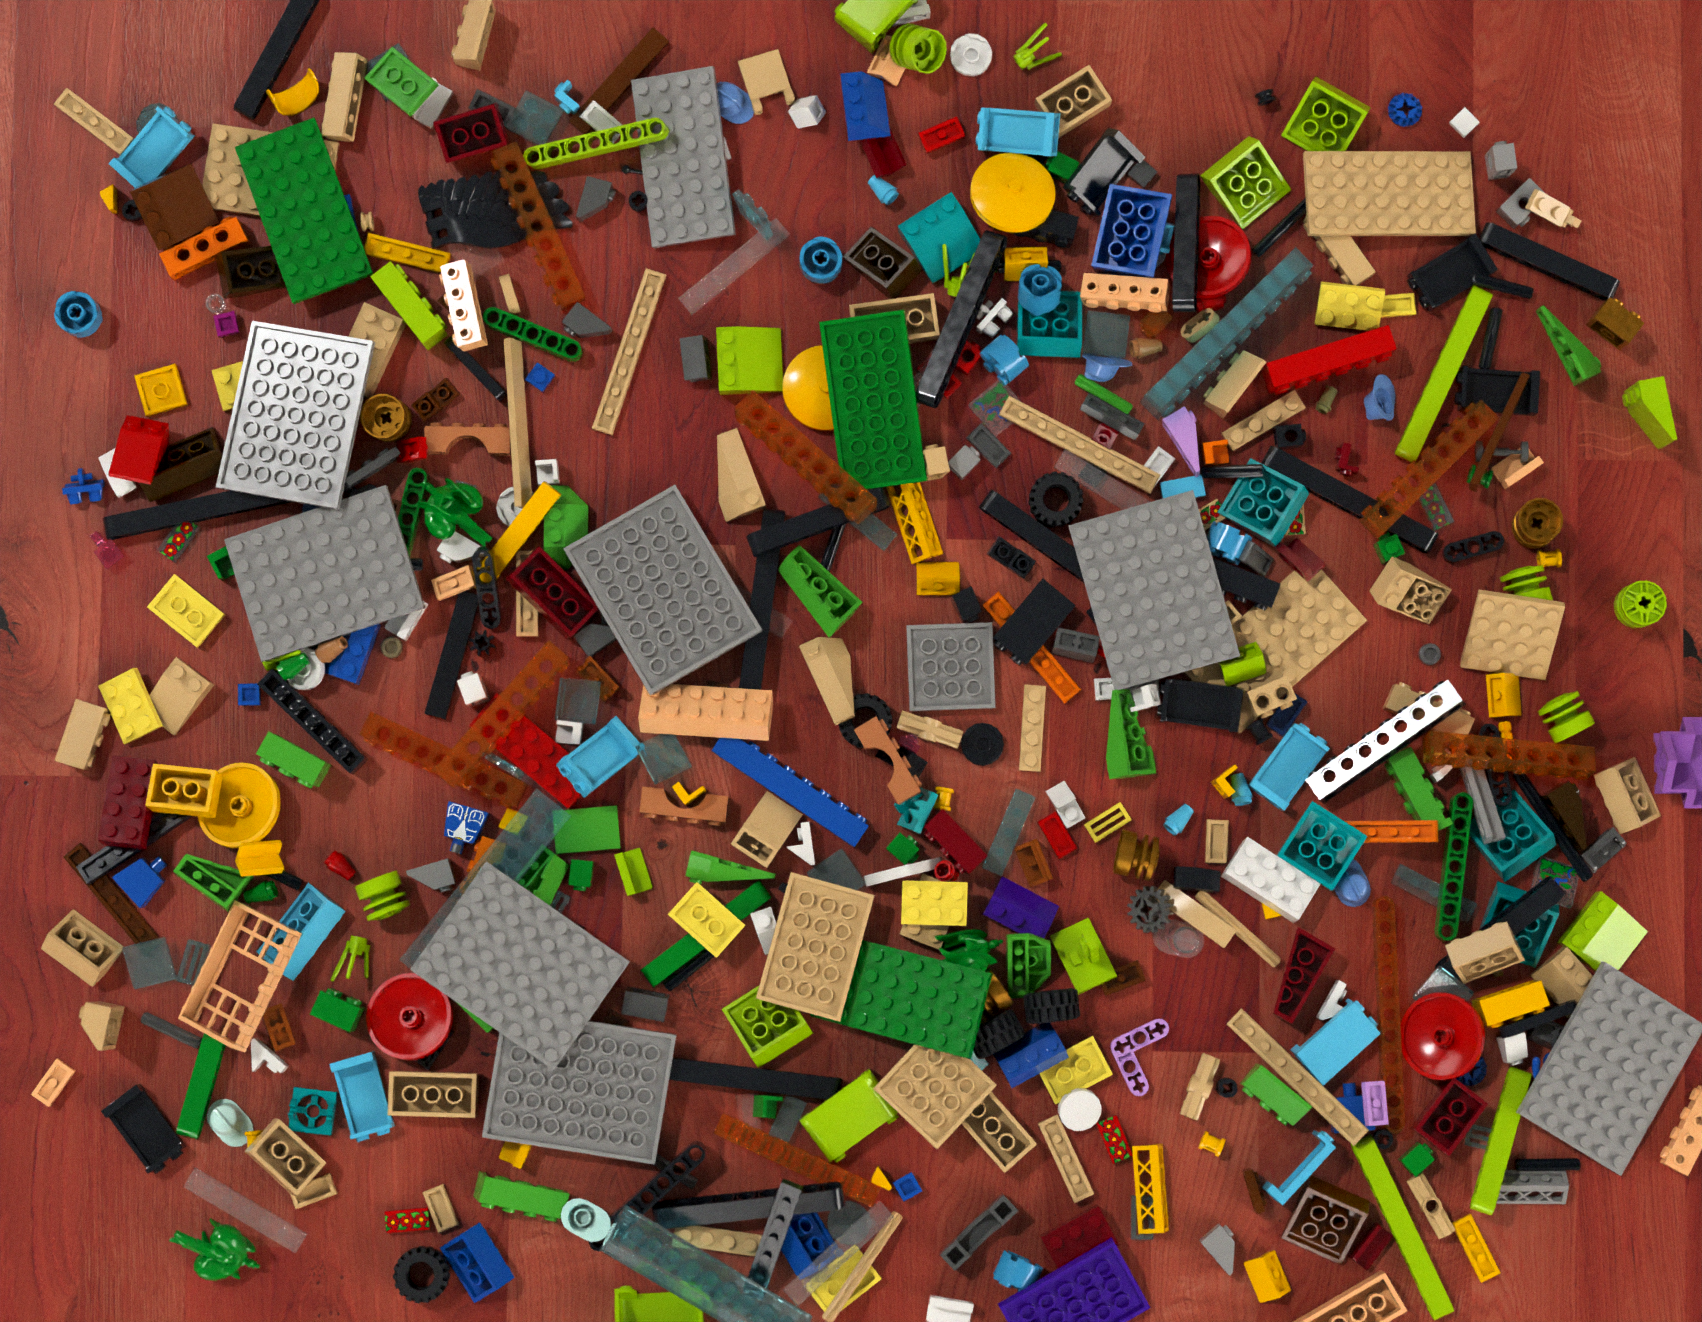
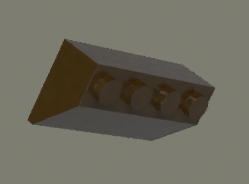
M214 427L167 446L151 485L139 483L149 502L162 499L166 495L181 491L187 486L200 483L206 478L219 474L223 448Z

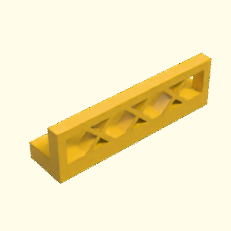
M920 482L901 484L902 492L900 496L896 494L894 486H887L886 488L911 564L942 555L943 551ZM903 504L908 508L907 516L902 513L901 508ZM910 524L914 526V536L909 534L908 527ZM916 544L921 547L923 553L919 557L915 553Z
M1163 1143L1132 1146L1138 1234L1165 1233L1169 1231ZM1138 1150H1149L1150 1160L1146 1165L1139 1160ZM1145 1170L1151 1175L1152 1179L1147 1187L1140 1181V1175ZM1146 1192L1153 1197V1204L1149 1209L1142 1203V1197ZM1148 1214L1155 1220V1228L1144 1229L1143 1219Z

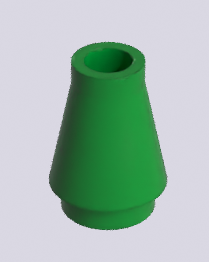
M303 652L297 656L280 661L276 668L285 681L287 679L292 680L306 665L310 664V660Z
M267 880L250 890L244 891V899L247 904L273 901L278 896L275 883Z

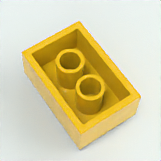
M153 764L145 806L152 812L215 818L223 776L217 770Z
M1531 980L1472 1000L1473 1006L1479 1013L1483 1025L1487 1026V1028L1504 1025V1020H1512L1513 1022L1523 1019V1014L1525 1013L1535 1015L1544 1012V1007L1550 1006L1541 980Z

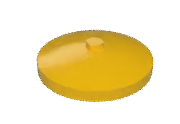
M1018 153L998 154L985 160L975 171L970 186L971 202L978 216L993 228L1012 233L1029 231L1042 224L1051 213L1056 196L1055 185L1047 169L1037 160Z
M822 345L811 347L798 354L789 364L783 379V398L791 415L802 425L814 430L832 431L834 427Z
M234 763L219 769L218 772L223 778L216 817H198L203 832L212 841L227 848L237 849L241 843L262 840L275 825L280 812V792L275 780L265 770L250 763Z

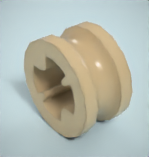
M372 211L368 214L361 212L362 231H366V229L374 231Z

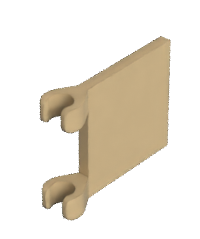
M778 49L738 61L755 115L762 114L763 112L759 98L782 91L786 104H794L795 97Z

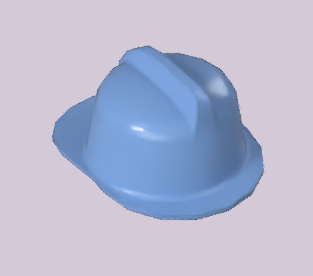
M729 82L717 83L721 116L734 124L748 122L754 114L748 93Z
M1087 353L1082 354V357L1086 359L1085 377L1098 382L1112 379L1119 367L1132 366V362L1126 359L1101 357Z
M1379 374L1375 378L1373 390L1364 398L1366 418L1368 420L1384 418L1389 421L1394 418L1395 389L1391 380L1384 374Z
M1354 859L1334 888L1340 901L1350 907H1357L1365 903L1371 891L1369 881L1362 867Z

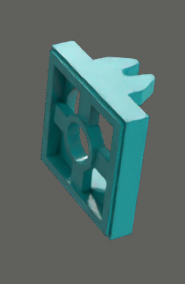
M919 787L921 793L901 805L894 803L896 810L902 814L897 825L919 834L938 798V794Z
M294 1087L293 1096L289 1104L288 1128L296 1132L331 1136L338 1092ZM312 1095L311 1103L306 1107L297 1106L304 1097ZM319 1096L327 1102V1109H322L318 1104ZM310 1105H316L319 1108L317 1117H310L308 1115L307 1109ZM297 1113H304L309 1119L308 1127L299 1121ZM320 1116H327L326 1121L322 1125L315 1127L316 1119Z

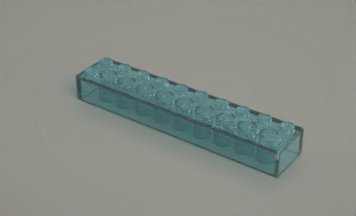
M1295 247L1143 396L1140 403L1157 420L1161 417L1169 416L1176 408L1174 405L1176 402L1181 404L1191 393L1190 389L1192 387L1196 389L1204 381L1207 372L1211 375L1219 367L1222 357L1226 360L1237 348L1235 345L1237 343L1241 345L1252 333L1250 331L1252 328L1257 330L1264 323L1267 313L1271 316L1282 304L1280 301L1282 298L1286 301L1297 289V284L1301 286L1308 280L1312 274L1310 270L1314 265Z
M536 789L399 960L411 969L486 861L519 883L572 816L539 789Z
M627 1205L617 1214L600 1248V1251L720 1322H810L813 1317Z

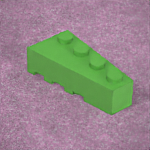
M800 545L785 558L777 569L829 638L852 617L863 603Z
M1411 747L1396 753L1386 760L1384 767L1388 775L1393 776L1396 782L1394 783V788L1398 795L1402 794L1405 800L1403 803L1404 808L1408 814H1412L1414 820H1438V831L1453 824L1450 817L1445 819L1442 802L1437 797H1433L1434 788L1427 778L1423 779L1422 775L1425 772Z
M479 1171L473 1197L481 1203L482 1207L494 1209V1205L500 1206L502 1211L510 1213L520 1210L524 1211L523 1215L536 1217V1214L544 1215L545 1220L557 1222L558 1218L561 1219L562 1208L569 1199L567 1191L542 1185L532 1186V1183L521 1180L512 1182L511 1179L499 1175L493 1178L487 1176L486 1172Z

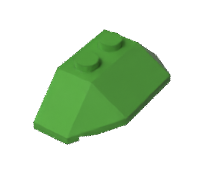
M551 485L562 495L544 517V551L564 571H567L572 566V563L563 548L588 535L589 506L569 486Z
M1030 933L1006 934L1008 995L1011 999L1023 998L1027 993H1033L1051 975V943L1049 940Z

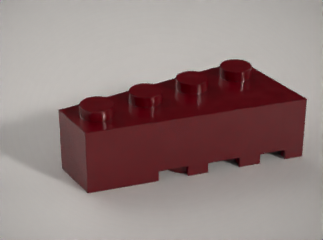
M1297 927L1273 1015L1291 1025L1293 1024L1336 948Z

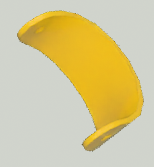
M309 68L307 69L306 76L293 87L276 94H272L267 89L266 93L279 113L295 115L309 108L316 100L319 93V85L315 74Z

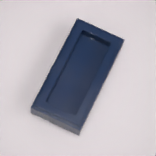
M1296 693L1297 699L1292 701L1293 706L1281 710L1280 707L1276 708L1274 714L1265 724V726L1281 737L1285 736L1307 703L1306 700Z

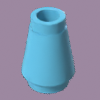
M873 175L868 181V185H870L881 203L890 205L899 195L896 191L897 188L882 178H876Z
M1244 774L1231 775V787L1235 790V793L1232 794V801L1235 803V806L1252 803L1251 798L1253 795Z
M1184 804L1165 818L1164 828L1174 836L1182 833L1194 813L1193 809L1189 805Z

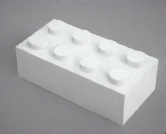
M1249 837L1242 841L1221 875L1222 878L1292 923L1300 919L1320 886L1319 882Z

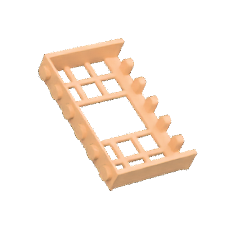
M235 900L210 949V953L201 968L186 1003L182 1007L178 1019L232 1049L246 1052L302 933L247 904ZM249 913L259 917L253 931L243 926ZM263 921L273 925L267 938L258 934ZM278 928L287 932L283 944L280 945L272 941ZM241 930L250 934L244 949L234 945ZM255 938L265 942L258 957L249 953ZM270 945L278 951L273 964L263 960ZM232 949L268 967L269 973L264 984H261L258 988L259 994L254 1004L216 984ZM213 988L223 993L216 1007L207 1003ZM227 996L237 1001L231 1015L221 1011ZM241 1004L249 1007L250 1013L245 1023L235 1018ZM204 1007L213 1011L207 1026L198 1022ZM218 1015L228 1019L221 1034L212 1029ZM232 1023L240 1026V1034L236 1042L226 1037Z

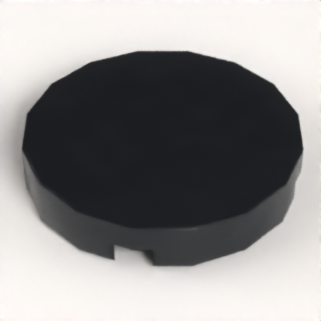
M974 724L962 736V752L966 759L975 765L985 766L992 764L998 760L1003 752L1004 742L1002 734L991 724Z

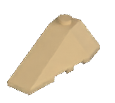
M736 428L717 435L719 504L725 521L729 522L766 508L738 429Z
M817 637L800 645L799 648L835 726L854 718L851 657L842 638Z

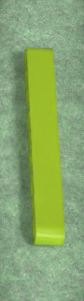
M1475 285L1472 286L1394 455L1413 464L1415 463L1492 299V293Z
M1368 1135L1361 1138L1354 1146L1350 1144L1431 1317L1435 1321L1454 1312L1451 1301L1373 1137Z

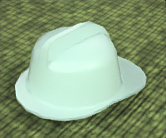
M220 1099L210 1106L207 1113V1121L218 1137L229 1146L238 1147L246 1144L247 1136H245V1131H253V1123L235 1102L228 1099Z
M581 1198L568 1201L562 1208L561 1221L570 1232L590 1242L600 1241L608 1235L611 1228V1220L607 1212L602 1208Z

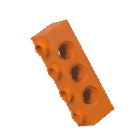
M227 217L221 221V224L215 227L208 226L201 231L202 233L197 236L192 235L182 240V243L176 246L173 244L164 248L163 252L159 253L169 276L176 280L215 261L216 256L220 252L238 250L251 244L237 217ZM228 233L226 241H218L220 234ZM203 242L209 243L207 250L199 251V246ZM188 251L189 258L184 261L180 260V255Z

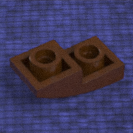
M444 378L432 390L424 393L411 406L422 420L426 422L461 394L448 378Z

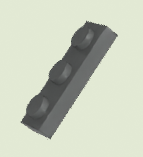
M1088 393L1079 409L1088 416L1096 418L1105 425L1134 440L1137 439L1145 424Z
M396 447L391 450L386 448L377 455L378 458L374 461L368 459L361 464V469L358 471H349L345 479L344 492H347L396 461L401 454Z

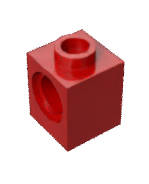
M966 341L955 368L965 376H968L982 358L980 356L982 348L973 341L971 343ZM970 352L973 354L974 359L967 362L963 360L962 354Z

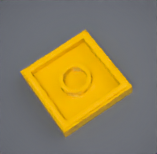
M176 364L134 375L146 417L188 405Z

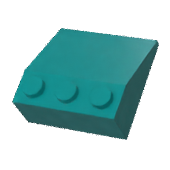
M952 192L898 225V233L932 284L944 278L943 244L947 246L950 274L972 259L981 240Z
M1061 291L1059 305L1054 310L1042 313L1039 316L1032 315L1018 301L1016 345L1020 349L1018 350L1020 355L1080 358L1082 348L1081 292Z
M1250 458L1246 465L1261 463ZM1263 465L1264 475L1262 477H1238L1217 513L1258 539L1276 547L1281 542L1310 493L1304 485Z
M1515 789L1511 791L1512 800L1507 806H1496L1505 834L1504 840L1483 844L1476 819L1473 818L1470 824V839L1504 883L1557 845L1552 831ZM1507 795L1501 798V802H1504Z
M1312 801L1276 855L1319 882L1322 886L1333 891L1366 840L1367 835Z
M1497 881L1480 928L1527 891ZM1559 902L1515 935L1525 961L1520 963L1536 968L1560 914Z

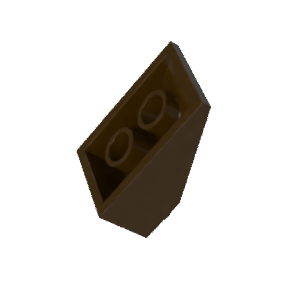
M870 227L843 256L844 260L890 299L897 298L922 271L914 256L873 227Z
M271 246L224 251L216 256L224 299L286 288Z
M1570 781L1559 783L1542 794L1541 797L1576 850L1580 851L1587 848L1582 802L1579 797L1580 791L1574 783L1571 784Z

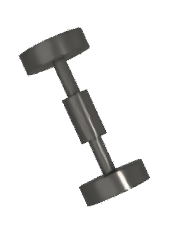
M1475 441V462H1480L1485 451L1483 449V441ZM1521 441L1520 450L1497 447L1494 456L1520 454V462L1527 463L1529 455L1528 441Z

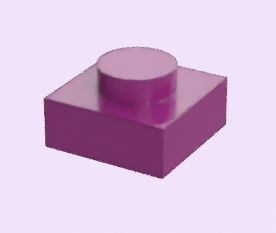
M235 311L213 316L219 338L240 333Z

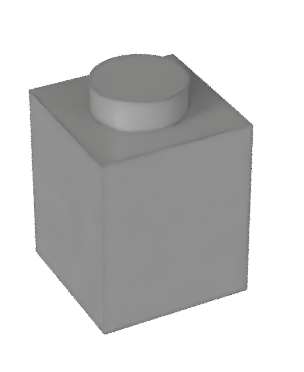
M964 445L948 461L949 468L963 480L980 463V454L972 446L968 448Z

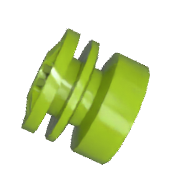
M911 23L904 24L896 29L889 45L890 55L894 63L900 67L925 74L932 73L940 68L947 52L946 41L939 31Z
M1543 565L1518 568L1500 577L1501 583L1511 581L1512 584L1503 587V591H1514V595L1553 601L1549 587L1539 588V583L1547 580L1546 576L1536 577V574L1545 571Z
M1647 580L1637 581L1622 588L1614 600V612L1618 620L1630 628H1643L1659 621L1667 607L1666 596L1663 590L1656 583ZM1646 601V605L1640 606L1639 602Z
M1578 690L1564 693L1550 700L1537 711L1539 716L1549 712L1550 716L1542 721L1544 724L1554 721L1555 726L1548 731L1554 744L1579 733L1595 723L1589 710L1578 712L1577 709L1584 704L1583 700L1573 703L1572 700L1580 696Z
M398 871L378 876L355 887L359 900L370 899L371 901L363 910L369 911L374 909L375 911L366 916L368 922L389 918L411 905L409 900L398 901V899L407 895L406 892L395 893L394 889L402 884Z

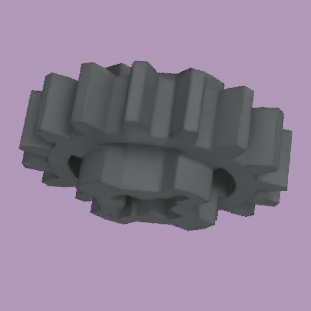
M1144 886L1143 891L1136 890L1137 896H1130L1133 903L1127 904L1131 908L1127 915L1133 916L1130 923H1137V930L1143 929L1144 933H1150V931L1157 933L1158 929H1165L1164 923L1171 922L1168 915H1174V913L1169 911V908L1174 905L1168 903V900L1171 898L1170 895L1163 896L1165 893L1164 889L1158 890L1156 886H1151V888Z

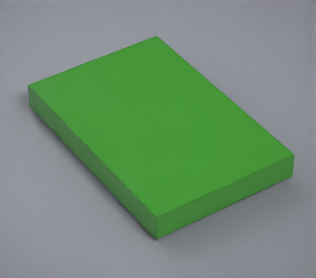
M391 47L364 77L368 83L410 117L439 86L436 81L394 47Z
M617 805L552 811L556 854L621 849Z

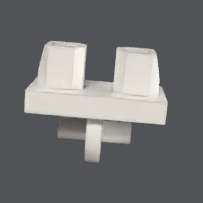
M1003 298L991 311L989 309L993 303L990 300L985 305H981L976 318L980 320L984 315L986 317L977 326L976 331L980 334L984 332L993 338L1000 328L992 321L999 317L1006 323L1012 317L1013 313L1006 306L1007 302Z

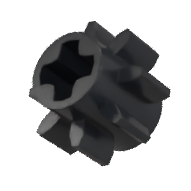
M484 630L483 634L475 631L476 637L469 639L474 644L470 650L475 651L477 649L479 657L482 655V652L490 655V648H496L491 643L495 637L490 636L488 638L487 630ZM485 638L488 644L480 649L477 642Z

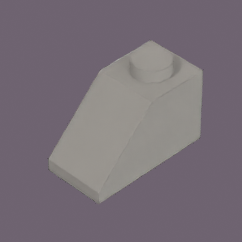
M444 859L406 871L408 876L434 890L440 889L441 893L452 890V885L457 884L450 859Z
M1217 1224L1199 1241L1230 1276L1233 1273L1235 1241L1231 1238L1234 1234L1226 1225L1222 1227L1220 1224Z

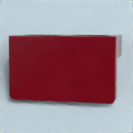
M891 129L890 136L860 140L876 178L889 177L906 166V162Z
M1297 538L1288 546L1280 542L1275 547L1278 556L1307 582L1325 567V562Z
M1374 1222L1349 1257L1368 1271L1393 1235Z

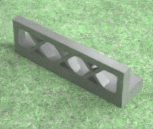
M1468 756L1461 757L1458 764L1466 791L1473 799L1472 809L1483 844L1504 840V830L1480 757L1468 759Z
M1505 1170L1496 1204H1566L1569 1190L1566 1170ZM1511 1191L1518 1192L1515 1196L1506 1195ZM1531 1192H1539V1193H1540V1194H1538L1537 1196H1529V1195H1528V1194H1530ZM1553 1192H1562L1561 1196L1550 1195Z

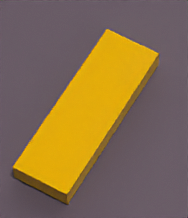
M1468 1214L1452 1222L1455 1233L1479 1281L1482 1283L1500 1274L1472 1215Z

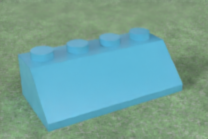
M309 882L279 921L302 933L283 972V975L292 981L301 973L303 967L345 913L342 907ZM278 928L272 941L279 945L283 944L287 932ZM265 942L256 951L258 954H260ZM270 945L263 959L273 964L278 954L277 949Z

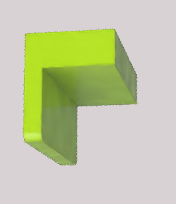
M1257 642L1238 647L1240 657L1218 662L1223 673L1225 685L1230 686L1266 674L1264 656Z
M640 848L614 855L627 896L653 888Z

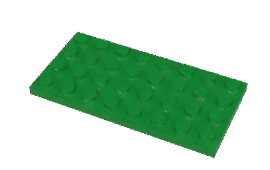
M315 117L235 147L293 304L373 275L371 265Z
M905 310L819 322L842 493L928 481Z
M862 940L840 1022L810 1014V1016L971 1059L992 973Z

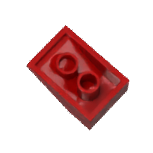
M127 415L120 429L108 476L151 485L169 444V423Z

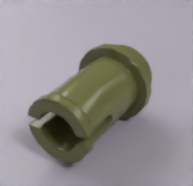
M1326 385L1320 400L1315 403V409L1323 414L1331 411V404L1338 390Z

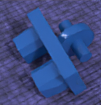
M79 468L77 471L78 475L71 476V482H79L65 484V487L62 488L63 495L67 494L70 504L82 503L81 492H88L90 502L102 500V488L105 486L104 479L86 481L93 479V474H85L84 469Z

